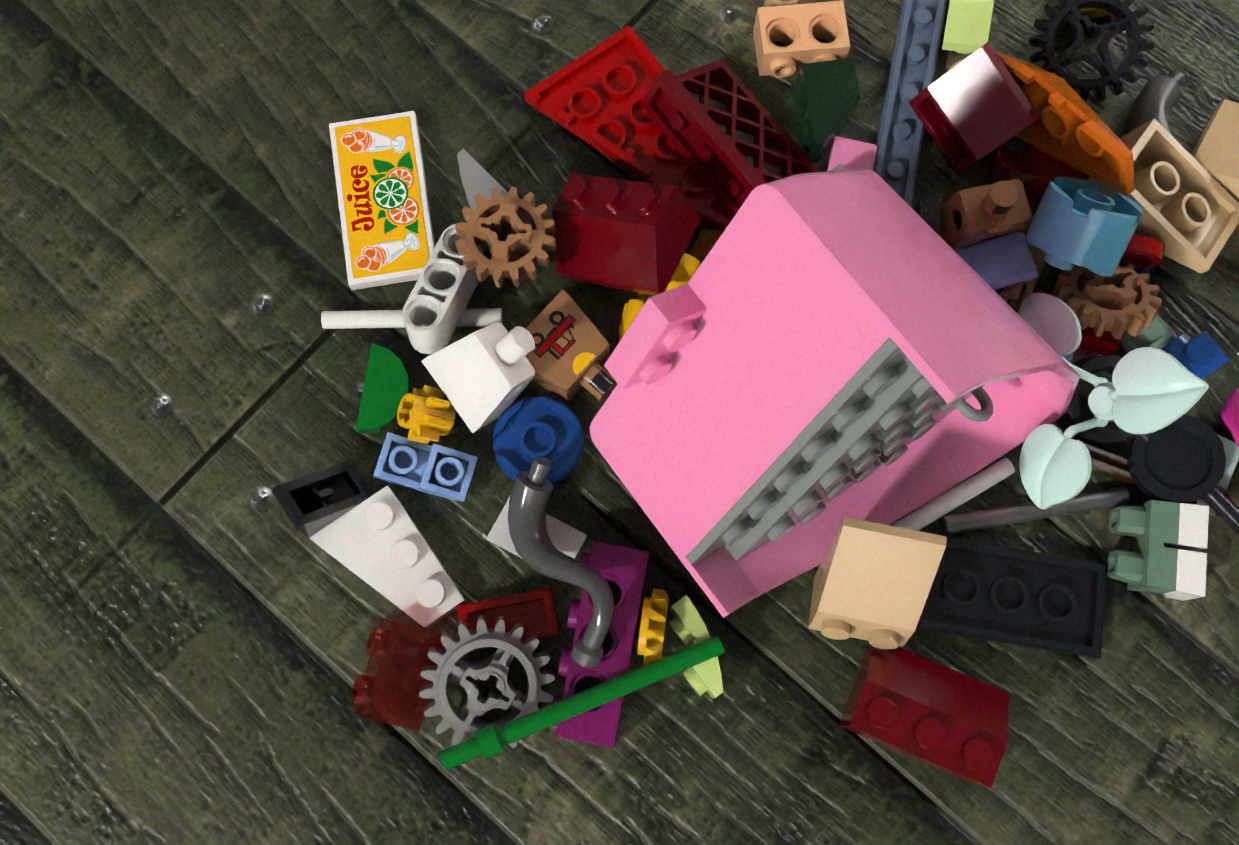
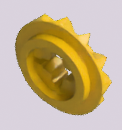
M653 588L652 596L644 597L637 655L644 656L643 665L662 658L669 597L664 589Z

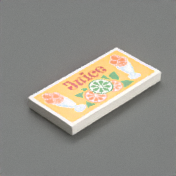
M415 111L330 123L329 130L349 287L351 290L418 280L435 248Z

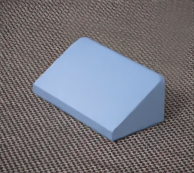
M1023 231L955 250L993 290L1038 277V272L1029 245L1025 241L1026 236Z

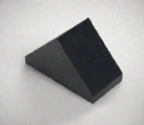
M349 461L275 486L272 490V493L296 530L308 537L313 536L372 496Z

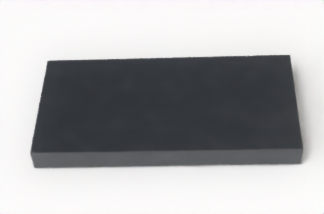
M947 538L945 551L916 630L1090 659H1101L1108 564Z

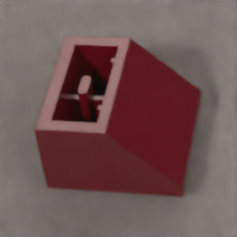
M988 42L908 102L957 174L979 161L1040 118L1033 108L1029 96L1019 88L1008 72L1004 60L995 53Z

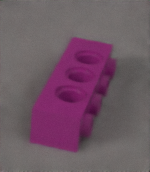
M592 541L590 553L581 552L579 561L597 570L608 583L616 585L621 591V599L614 606L612 621L607 632L612 637L613 645L611 650L602 656L599 665L595 668L583 667L572 659L571 652L578 639L584 637L593 614L592 598L583 589L581 600L572 599L567 627L575 629L572 648L563 647L558 675L566 677L563 696L554 695L552 704L575 695L578 683L584 678L593 677L603 683L628 672L649 556L648 551ZM623 696L556 724L555 737L614 748Z

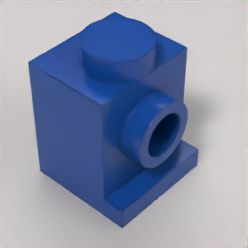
M1206 330L1190 341L1182 334L1161 349L1175 357L1184 367L1200 379L1205 378L1230 360Z

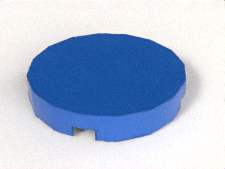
M539 396V398H524L514 402L502 412L494 427L493 449L497 462L509 478L514 481L519 472H529L534 458L540 456L552 462L547 479L553 485L560 483L575 471L583 455L584 435L578 417L566 404L552 397Z

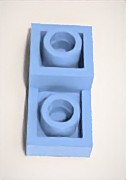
M387 432L373 478L435 496L464 502L478 457L435 443L431 446L410 441L406 437Z

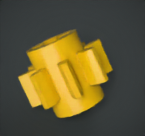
M424 385L422 389L414 388L413 394L407 393L401 399L397 411V421L402 428L409 429L408 440L428 444L429 441L438 442L440 436H446L451 431L455 420V408L450 401L443 400L444 393L441 389Z

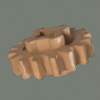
M513 186L510 188L508 196H501L497 187L492 188V198L487 201L483 196L477 194L475 199L478 207L475 210L469 207H463L462 209L467 223L461 222L455 225L457 235L461 237L455 244L458 253L465 255L462 258L465 268L471 270L477 267L475 273L481 282L486 280L489 275H492L497 288H501L505 278H511L514 286L519 287L520 276L525 273L529 278L535 280L537 278L535 266L537 264L543 267L550 265L549 256L545 251H556V241L551 236L556 233L554 220L547 219L549 213L546 204L535 207V196L531 192L525 195L523 199L518 198L517 188ZM520 215L526 217L529 221H531L536 230L532 229L531 224L523 223L520 219ZM506 233H512L507 236L506 241H499L504 240ZM476 244L480 245L483 250H489L492 254V259L490 260L482 255L477 249Z
M1132 263L1125 267L1118 265L1111 277L1098 275L1086 267L1074 264L1072 270H1062L1052 292L1053 295L1065 302L1075 312L1080 322L1081 330L1087 327L1094 328L1095 337H1101L1104 331L1111 332L1115 339H1121L1124 331L1136 337L1139 335L1141 328L1149 329L1162 302V299L1157 297L1160 290L1159 286L1148 285L1147 283L1151 276L1148 273L1138 275L1134 271L1135 265Z

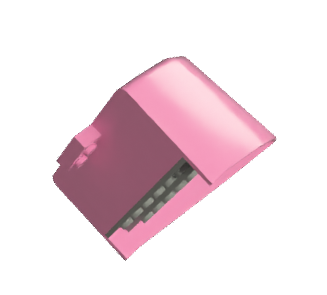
M863 168L801 173L759 185L752 190L688 284L648 298L604 364L618 384L592 420L590 435L595 447L721 616L725 618L756 597L820 565L844 516L892 525L966 481L1024 443L1028 435L1038 426L1052 424L1067 412L1080 375L874 171Z

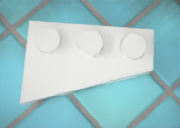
M388 485L309 537L310 540L426 629L457 609V605H462L466 602Z

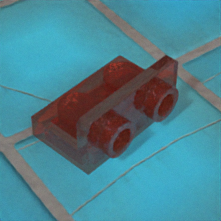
M382 618L379 627H373L367 640L366 654L370 655L365 673L359 674L353 685L351 702L355 703L353 712L367 719L420 731L424 710L429 699L419 697V690L423 685L433 683L420 676L421 668L427 665H437L427 654L430 647L444 650L440 638L441 634Z

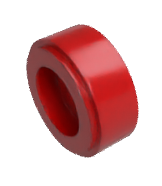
M1133 235L1120 264L1126 266L1132 263L1135 265V268L1140 269L1154 268L1161 264L1165 246L1154 238Z

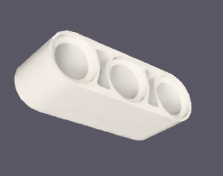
M456 224L449 226L441 234L403 307L402 318L410 343L420 353L433 354L445 348L479 282L475 273L477 267L467 270L462 261L465 255L458 253L455 242L461 239V237L457 235ZM476 244L477 249L480 251L482 255H484L481 246ZM443 287H450L448 289L440 290ZM425 323H433L427 327H420Z

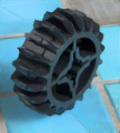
M1059 0L1062 6L1061 9L1052 3H1047L1043 11L1051 18V21L1036 19L1033 25L1035 29L1045 34L1044 36H1032L1029 39L1030 46L1042 47V51L1030 55L1029 61L1031 64L1044 61L1046 66L1042 67V69L1063 78L1072 89L1079 90L1078 95L1085 102H1087L1089 91L1094 90V96L1098 103L1105 101L1106 86L1110 88L1115 96H1118L1124 91L1119 78L1121 77L1126 82L1133 84L1139 77L1130 67L1145 68L1149 63V60L1139 55L1138 51L1153 49L1154 41L1140 39V35L1151 32L1154 29V24L1147 22L1139 25L1137 21L1148 12L1147 6H1142L1133 12L1129 6L1135 0H1124L1123 2L1120 0ZM1088 8L1102 9L1110 12L1118 19L1104 25H1097L1092 23L1087 15H1082L1080 10ZM1067 17L1074 37L1073 44L1055 57L1053 50L1054 33L1058 25ZM1125 30L1127 35L1126 54L1120 66L1114 70L1110 63L1112 58L1108 51V44L1111 39ZM1106 32H1110L1096 47L1097 53L1090 54L1089 49L1087 53L1081 50L1071 55L1084 41V34L1091 33V37L1094 34L1100 37ZM1077 61H1084L1089 63L1094 71L1098 70L1101 78H1077L1067 73L1063 68Z

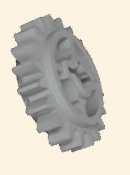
M479 615L477 629L471 631L468 625L461 620L458 622V633L460 636L458 638H454L451 634L443 631L440 638L446 649L441 650L430 647L427 654L437 665H427L421 668L420 676L433 682L423 685L419 690V697L434 699L425 707L424 715L425 717L441 715L435 728L437 734L443 733L449 728L454 729L451 745L460 743L465 736L469 738L475 737L476 730L495 723L496 727L537 711L543 708L538 704L539 702H551L554 697L553 691L542 687L543 684H548L555 680L554 671L540 669L550 660L548 651L532 653L540 642L538 636L533 635L522 641L523 624L520 622L510 632H506L503 616L497 618L493 628H487L484 616ZM477 648H497L495 653L493 652L489 657L482 660L469 658L466 661L461 658L464 654ZM514 656L521 662L527 674L525 693L515 688V684L507 675L509 665ZM449 674L459 679V684L467 692L466 702L461 710L450 697L447 687ZM490 675L496 677L497 689L489 686L485 692L479 690L478 678L486 681ZM510 707L513 709L498 718L479 719V716L494 708L507 710ZM517 741L509 745L515 748L517 747Z

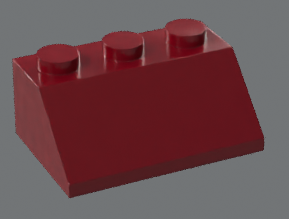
M572 173L552 210V218L556 229L554 238L556 241L557 273L562 278L643 294L657 295L663 293L702 217L676 186Z
M869 644L839 726L973 785L992 789L1008 742L1009 693L901 647L880 649Z

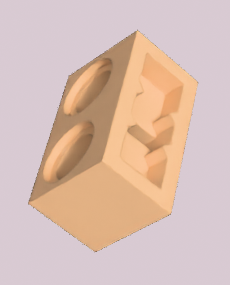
M843 0L757 8L753 34L759 76L772 75L776 78H785L794 73L815 72L817 74H829L838 69H843L850 49ZM818 38L825 39V40H827L829 43H821V42L817 41L816 39H818ZM774 42H781V43L786 44L787 46H786V47H779V46H776V45L773 44V43H774Z

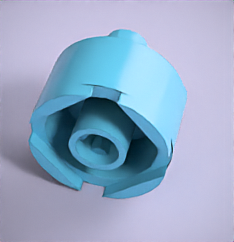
M1055 177L1054 182L1050 180L1048 187L1045 189L1028 228L1025 241L1045 251L1047 254L1044 260L1053 267L1062 270H1072L1075 264L1086 267L1098 275L1111 277L1118 267L1143 213L1142 208L1136 202L1118 192L1111 199L1099 192L1101 185L1071 177Z

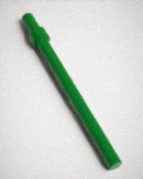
M718 635L712 636L496 727L495 723L478 729L475 731V737L439 751L443 767L447 771L482 755L485 759H489L505 752L504 746L724 654L725 651Z

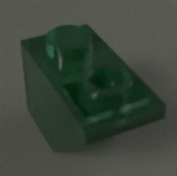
M853 58L801 64L797 82L791 83L792 106L794 109H800L802 120L798 122L797 128L800 148H807L808 158L812 163H816L821 159L832 145L835 136L841 134L855 114L861 96Z

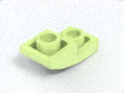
M950 0L942 50L969 54L986 44L989 38L994 0Z
M687 595L671 606L670 612L674 618L669 621V624L685 645L691 641L696 644L710 638L705 623ZM718 656L682 672L699 696L707 691L713 699L723 693L722 674Z

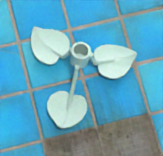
M1045 293L1030 294L1023 301L1018 315L1080 375L1081 379L1094 385L1095 388L1088 397V405L1095 416L1093 419L1068 427L1064 434L1053 424H1042L1028 435L1023 443L1019 459L1020 475L1028 496L1038 508L1046 510L1053 505L1069 501L1083 490L1091 476L1092 463L1089 450L1085 444L1073 439L1076 434L1094 427H1105L1108 421H1114L1119 428L1128 433H1154L1187 413L1204 395L1209 385L1190 372L1171 354L1152 347L1136 348L1128 352L1115 366L1112 382H1108L1106 378L1097 377L1069 363L1064 356L1074 352L1082 340L1081 326L1075 312L1065 302L1053 295Z

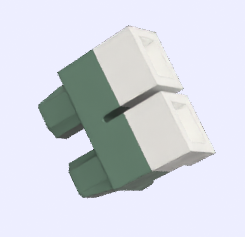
M1150 500L1137 506H1119L1111 509L1109 513L1110 533L1130 536L1129 552L1121 550L1109 552L1106 564H1108L1107 577L1128 583L1127 590L1159 593L1164 594L1166 598L1182 601L1205 597L1207 553L1197 551L1207 549L1209 506Z

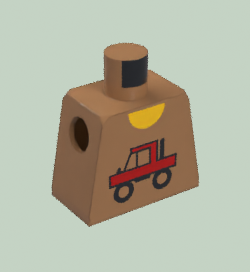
M1014 179L963 189L957 192L931 218L930 225L955 251L1018 231H1023L1026 236L1033 217L1021 180ZM957 224L961 226L960 230L957 229Z
M562 289L525 328L530 332L535 341V348L525 356L535 369V376L532 381L566 401L571 400L584 387L601 402L608 397L618 384L611 374L602 367L610 357V345L569 294Z

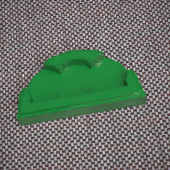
M373 343L371 345L355 429L358 434L377 433L381 431V428L392 424L397 418L401 399L405 394L411 393V379L401 359L388 348Z

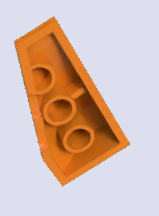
M995 51L1004 60L1008 72L1019 88L1029 96L1033 108L1040 117L1037 121L1016 134L1015 137L1125 195L1134 191L1133 153L1063 78L1054 73Z

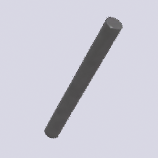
M1125 487L1078 494L1069 501L1053 505L1046 510L1038 508L1033 502L943 516L941 524L944 534L949 535L1125 506L1129 504L1130 496Z

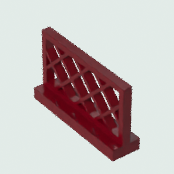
M723 59L677 76L670 70L657 74L641 104L643 109L734 216L752 190L757 186L792 176V171L798 174L820 172ZM717 76L727 87L728 91L710 85L709 79ZM688 91L698 94L699 102ZM708 99L727 104V112L708 106ZM736 109L748 112L754 119V122L736 116ZM716 123L726 126V134L723 133ZM736 130L753 135L754 144L737 139ZM764 140L775 143L781 150V153L764 148ZM743 155L754 158L753 166ZM764 162L781 167V176L764 171Z

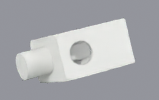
M496 321L431 354L421 362L470 431L474 433L500 417L502 412L512 404L534 378L535 369L525 356L535 348V341L530 332L525 328L516 326L508 332L502 323Z

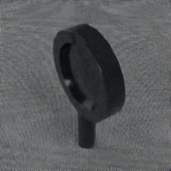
M1183 415L1170 425L1154 433L1135 434L1129 442L1126 460L1129 474L1139 490L1158 501L1188 503L1202 498L1239 535V507L1217 486L1223 478L1226 456L1223 443L1212 427L1197 417Z

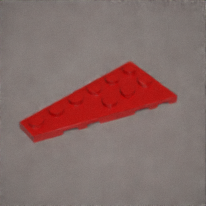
M629 25L524 93L526 103L648 183L676 186L702 217L701 219L718 230H725L733 219L734 215L641 106L657 74L663 73L666 70Z

